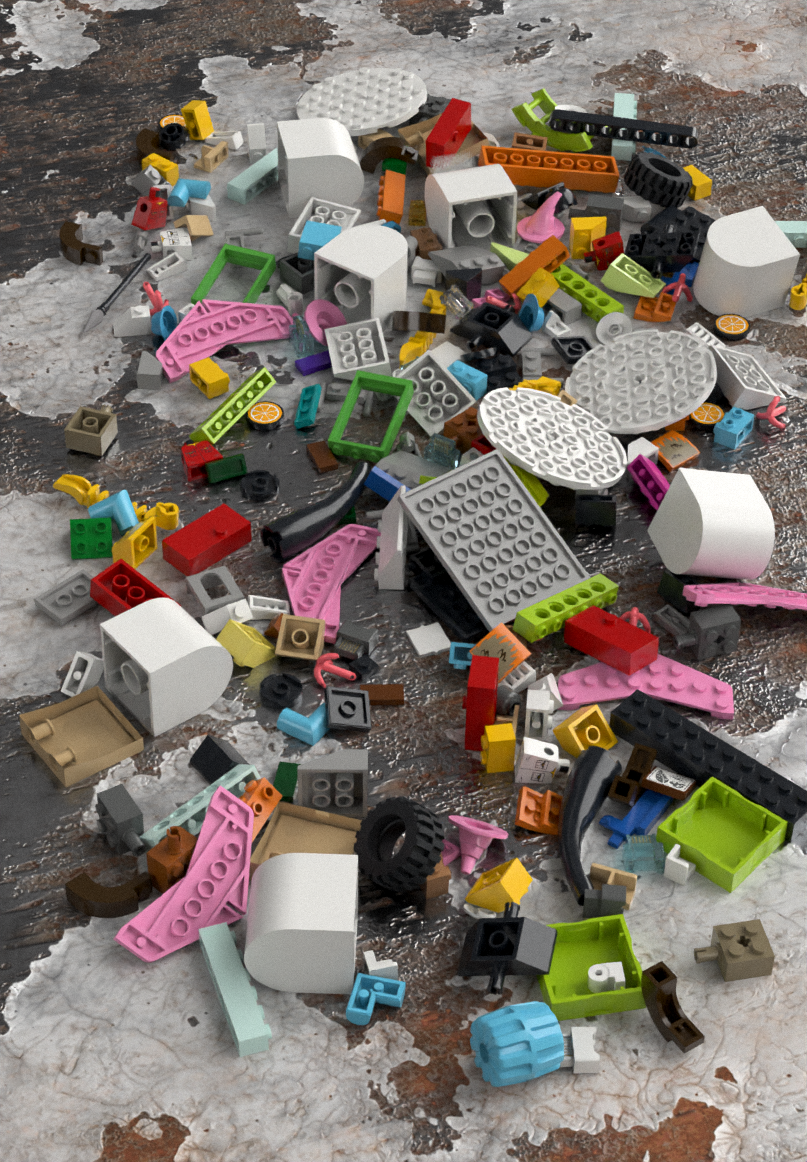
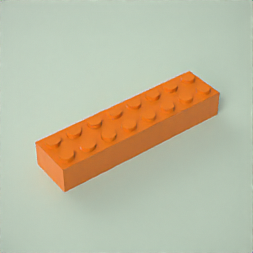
M481 145L478 159V167L500 164L513 185L550 188L563 182L564 188L570 190L615 193L620 176L613 156Z

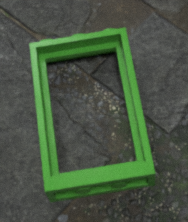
M225 244L191 297V304L196 305L198 301L202 303V299H205L226 263L262 270L242 302L255 304L276 270L275 255Z
M357 370L328 439L331 452L335 455H344L375 463L389 456L414 394L412 380ZM361 389L400 396L380 448L341 440Z

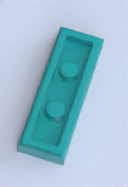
M320 384L302 388L294 421L296 429L314 424L322 391Z

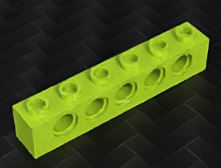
M561 264L551 273L558 282L559 289L582 304L581 311L599 323L604 316L613 312L624 313V305L564 264Z
M264 367L251 374L189 435L190 439L194 440L195 443L206 440L213 445L276 383L268 370Z
M600 573L517 612L513 630L531 643L542 639L565 627V620L593 605L603 609L614 604L617 599L619 586Z

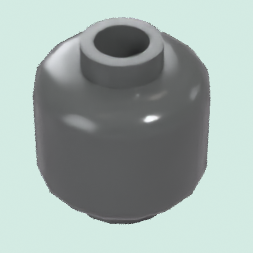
M498 686L496 713L502 716H513L515 705H520L519 710L521 708L520 695L508 686Z

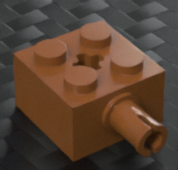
M470 407L444 423V443H449L448 452L455 448L464 454L471 449V441L483 435L477 419L478 410Z
M171 826L170 830L167 829V837L146 853L148 874L152 879V887L162 894L186 876L198 839L181 826Z

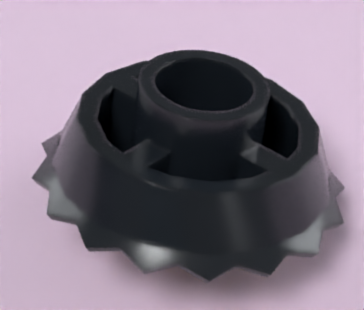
M178 123L167 124L160 132L159 145L168 151L180 149L189 140V130Z

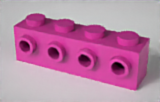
M639 454L626 468L631 473L633 481L641 487V492L649 498V503L658 510L670 484L652 461Z

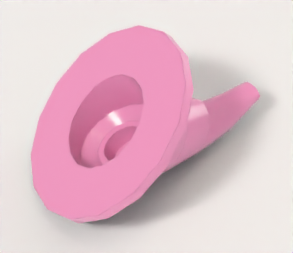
M554 193L532 216L526 217L518 223L517 233L521 238L532 243L542 244L544 240L552 235L557 239L563 236L565 227L560 220L553 216L554 207L562 193Z
M323 299L313 300L306 307L304 317L297 313L292 315L295 321L299 319L303 329L324 346H328L324 329L347 324L343 313L338 307Z
M450 815L447 819L449 823L459 828L461 873L465 875H470L477 860H479L494 838L506 839L509 835L503 829L480 820L457 815Z

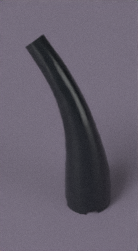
M358 462L354 466L347 482L324 500L291 512L264 525V528L261 529V539L264 547L269 546L273 552L270 557L275 562L282 563L307 550L329 532L353 508L366 488L364 483L371 472L369 464Z
M589 746L587 750H582L576 759L565 785L559 811L558 847L560 859L569 887L580 906L584 905L585 889L595 890L590 877L585 875L580 861L582 841L596 813L607 798L615 775L620 776L622 773V766L619 760L615 763L608 756L610 752L598 746Z

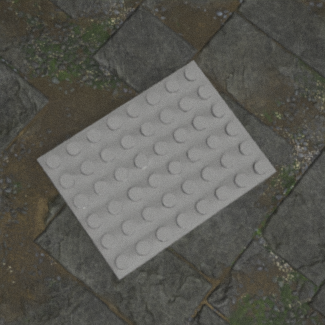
M498 449L403 493L397 499L489 632L501 622L504 625H508L515 621L517 612L590 578Z

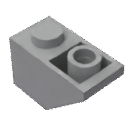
M151 165L141 171L132 182V185L143 196H149L150 187L170 184Z
M142 351L141 358L137 360L138 370L134 372V381H137L138 389L161 390L163 382L162 363L147 351Z

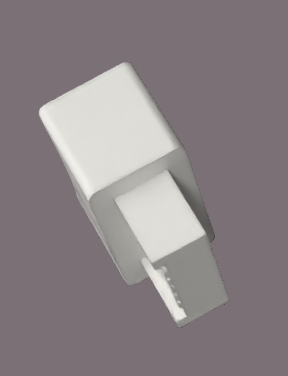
M416 256L411 269V278L413 279V284H428L435 287L436 283H441L443 273L432 260Z
M596 1026L571 1027L570 1034H562L564 1040V1060L560 1063V1067H573V1074L599 1073L600 1055L594 1051Z

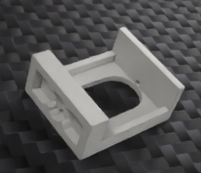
M225 566L186 577L187 594L193 593L202 608V616L244 599V595ZM224 584L230 595L211 600L205 589Z

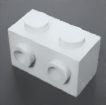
M528 690L524 737L546 741L547 729H552V716H548V714H553L554 700H549L550 691Z

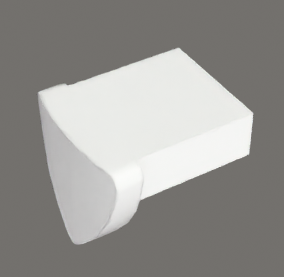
M552 310L547 314L542 326V331L552 338L571 336L572 329L565 325Z

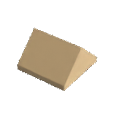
M283 614L275 655L316 661L324 649L325 620Z

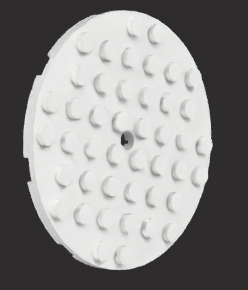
M363 67L356 71L327 77L325 81L313 85L299 100L297 115L299 120L311 118L335 120L347 129L350 137L378 132L377 129L397 126L419 112L418 108L424 106L427 100L426 85L419 76L412 72L404 71L401 68L369 69Z
M658 329L642 330L613 338V342L604 346L600 344L591 349L573 366L572 374L566 379L565 391L577 400L575 405L584 409L608 427V433L639 434L659 430L697 410L709 397L715 386L717 367L711 350H708L704 343L696 337L671 330L669 333L659 332Z
M507 387L496 389L483 398L477 412L479 426L488 441L511 464L517 465L555 486L562 485L573 490L604 489L613 486L622 478L627 465V456L622 444L617 437H612L607 432L608 427L575 404L569 406L560 402L561 398L552 394L517 387L516 390H509Z

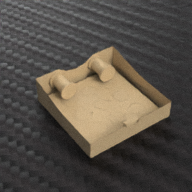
M442 113L429 120L398 129L400 138L405 139L404 146L412 147L419 151L417 163L428 175L434 174V168L426 166L425 141ZM472 121L471 130L456 153V160L460 161L458 155L459 157L462 156L463 160H461V163L464 161L465 155L470 159L471 153L472 157L480 154L481 145L489 146L488 138Z
M98 686L61 703L19 715L21 734L65 787L144 750L143 737Z
M279 801L263 837L250 858L249 881H252L255 870L263 862L282 854L355 855L354 843L357 842L355 836L356 832L361 828L360 823L362 820Z

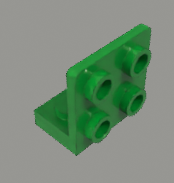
M111 517L70 519L72 560L113 557Z

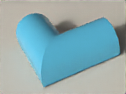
M178 179L167 199L168 205L185 207L189 197L206 199L211 190V184L209 181Z
M122 490L88 508L91 518L111 517V520L115 519L121 535H125L127 531L139 523L127 490Z
M322 703L308 718L289 708H285L278 717L277 729L314 746L330 729L327 728L325 703Z
M358 973L346 1009V1018L353 1024L366 1025L370 1021L375 1003L401 1008L406 982Z

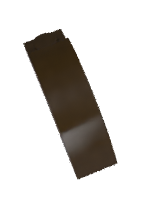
M144 128L137 135L136 153L137 160L141 165L142 159L152 153L174 163V155L172 153L158 149L159 132Z
M384 137L373 141L365 148L359 163L362 170L374 174L377 165L387 158H396L415 165L419 151L412 147L404 146L405 139Z
M65 221L59 231L62 255L68 261L80 266L84 262L101 265L103 263L102 247L81 242L83 240L82 224Z
M393 311L392 330L445 334L447 315L414 311Z
M635 743L622 776L615 775L608 793L610 800L631 807L637 803L645 790L641 786L642 780L651 771L657 750Z
M146 871L117 887L101 886L95 883L85 872L65 883L67 900L79 911L98 918H117L134 913L139 910L138 901L145 899L149 894L153 893L152 879Z
M661 961L642 971L641 988L650 1017L667 1042L673 1041L685 1054L704 1043L705 1036L683 1012L676 995L677 976Z

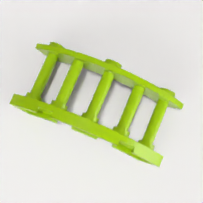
M545 88L531 94L534 98L531 103L527 104L525 102L511 109L523 127L526 126L532 132L531 135L547 137V145L554 149L581 152L593 147L590 140L594 136H589L586 132L568 134L554 131L545 124L550 120L551 112L558 106L548 95ZM537 105L546 114L541 119L532 111Z

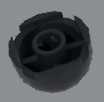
M558 186L548 189L549 193L543 198L544 203L554 193H562L554 207V214L578 204L574 193L570 189L559 188Z

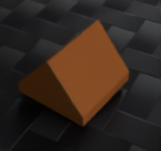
M280 613L271 620L264 635L278 639L283 613Z

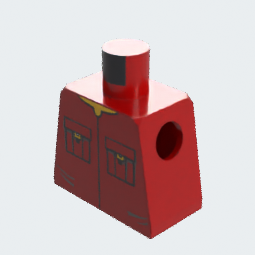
M150 187L149 196L138 199L131 225L143 230L165 227L168 202L159 197L161 191L159 188Z
M617 231L593 240V251L584 252L583 257L585 263L595 262L597 270H607L612 262L622 253L624 254L623 240L620 232Z
M190 439L181 448V461L188 482L207 477L205 463L223 459V456L206 440L195 443L194 440Z

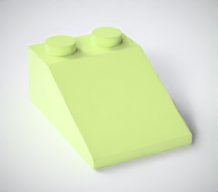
M623 253L611 263L600 280L604 283L605 287L616 292L654 298L666 285L662 280L653 278L649 271Z

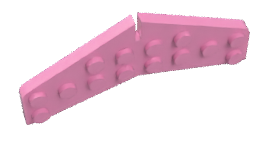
M202 299V303L200 301L196 303L156 351L155 358L162 363L163 373L169 383H172L189 373V364L212 356L225 345L296 337L299 333L296 330V323L282 306Z
M356 524L346 525L283 565L282 575L293 615L325 620L324 642L332 644L337 642L336 633L339 630L341 584L377 548V536H381V532H378L376 528Z
M732 582L686 585L683 588L682 594L686 597V600L695 602L694 605L707 607V604H745L756 607L757 604H764L763 606L768 608L782 606L785 609L795 610L797 608L807 611L806 593L744 582L743 584Z
M660 654L657 655L656 661L630 676L600 662L564 674L558 680V690L563 706L557 710L579 709L580 705L628 698L638 689L655 700H665L711 712L712 717L733 720L734 716L733 689L729 684Z
M220 785L211 796L186 876L119 929L113 940L142 961L152 963L199 940L198 929L227 922V925H230L242 919L243 916L227 906L226 903L242 915L246 914L254 818L253 810Z

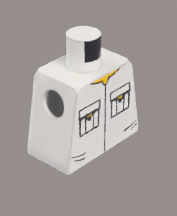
M187 227L160 232V241L150 242L151 252H162L163 259L176 251L185 261L192 260V244Z
M524 737L515 763V783L549 784L553 781L555 772L568 773L570 762L567 759H559L558 747L556 745Z

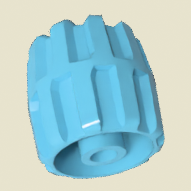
M532 1001L506 1006L479 1016L471 1024L470 1032L472 1037L470 1038L471 1049L476 1053L474 1062L476 1067L482 1069L484 1081L490 1082L493 1087L530 1081L557 1070L560 1067V1063L564 1060V1040L558 1020L549 1006L543 1002Z

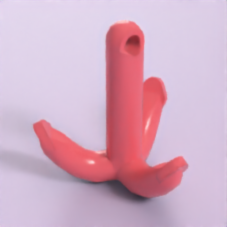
M684 273L679 275L678 282L671 283L662 290L663 293H667L675 289L672 296L673 302H678L682 291L689 302L693 299L689 288L684 284L686 279Z
M149 282L143 283V288L154 306L153 309H149L150 316L162 311L164 306H169V300L165 299L163 304L161 293L158 290L154 293Z
M513 293L512 297L515 302L513 307L516 311L515 314L518 315V311L521 309V301ZM490 296L485 299L487 303L502 309L510 305Z
M776 396L769 404L765 413L757 412L756 418L760 420L767 419L773 426L785 429L786 425L775 419L776 416L786 411L784 405L775 408L778 402H780V396Z
M633 607L631 611H627L619 617L624 621L629 619V623L637 626L639 620L645 631L651 633L647 618L642 613H639L637 607Z
M326 653L316 660V665L313 669L314 677L323 688H326V684L322 678L321 670L350 681L356 679L355 673L333 665L332 659L339 658L337 653Z

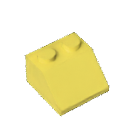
M229 619L216 638L230 655L234 657L233 661L241 667L246 665L254 668L277 656L275 655L276 647L253 627Z

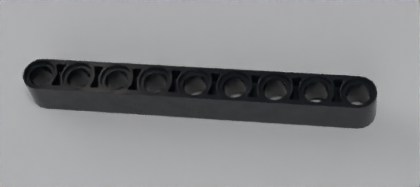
M561 109L553 110L550 115V128L559 132L574 134L586 132L589 136L688 149L696 147L698 143L697 129L689 126Z

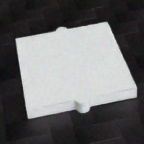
M448 341L431 351L446 368L457 360L462 362L460 355L467 354L460 347H456Z
M439 622L427 626L421 625L419 628L406 631V635L420 658L438 655V653L450 650L451 643Z

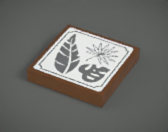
M655 766L643 778L641 786L684 801L696 788L698 780Z

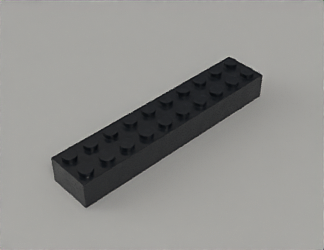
M637 689L611 711L609 726L616 736L632 746L638 743L656 749L657 755L655 760L678 774L698 780L697 786L699 787L711 777H714L739 792L747 800L764 807L788 822L785 840L791 843L807 828V791L642 691Z

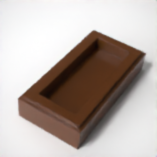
M325 440L306 445V450L319 473L338 469V463Z
M403 684L360 685V690L368 691L369 705H404Z

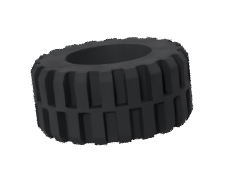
M638 152L635 154L624 175V182L631 191H634L636 195L641 196L646 201L648 200L661 207L674 206L678 208L682 206L693 185L692 177L683 167L651 152Z
M391 797L386 799V802H379L376 804L375 809H370L366 819H363L360 823V830L356 832L355 838L357 842L354 843V852H356L355 855H358V869L365 878L386 889L397 892L410 891L416 888L417 884L421 885L427 881L426 877L432 875L435 871L434 867L437 863H440V853L444 850L442 840L445 839L444 831L441 829L443 828L441 821L433 811L406 797ZM406 831L401 849L392 858L393 848L397 839Z

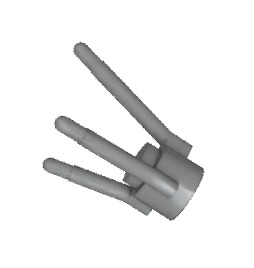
M409 432L402 434L399 438L400 444L396 446L397 452L403 450L410 453L414 450L417 456L423 458L418 449V444L415 443L414 435Z

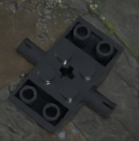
M669 224V227L668 225L663 227V233L630 234L624 255L649 271L653 278L657 279L658 275V279H660L664 272H680L694 258L700 232L674 233V226Z
M485 302L470 310L450 328V332L469 339L467 342L469 350L476 351L480 345L489 348L497 347L499 352L514 357L532 339V335L520 317L515 314V308L513 306L510 307V305L502 309Z
M509 902L505 903L503 918H480L466 932L457 975L459 977L490 976L487 991L494 995L497 994V989L498 995L502 994L505 976L549 975L558 932L554 928L529 918L518 917L520 905L515 902H511V906Z

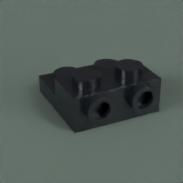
M498 354L491 359L481 358L474 364L475 369L487 374V394L500 388H513L514 385L523 382L516 371L517 365L510 355Z

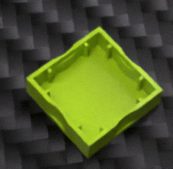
M711 777L692 795L685 805L676 809L657 827L655 846L669 854L675 844L680 845V858L695 864L696 872L729 893H732L785 840L788 822L764 807L747 800L736 790Z
M623 914L590 918L576 923L546 925L556 929L558 933L549 975H536L544 1003L549 1006L558 1021L646 1008L641 988L642 969L634 955L632 939ZM622 962L625 989L624 986H620V990H607L602 993H593L589 990L588 970L591 966L601 963Z

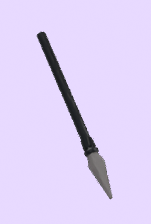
M149 253L142 257L108 299L97 307L95 311L91 312L83 333L102 322L103 316L106 315L110 306L151 259Z

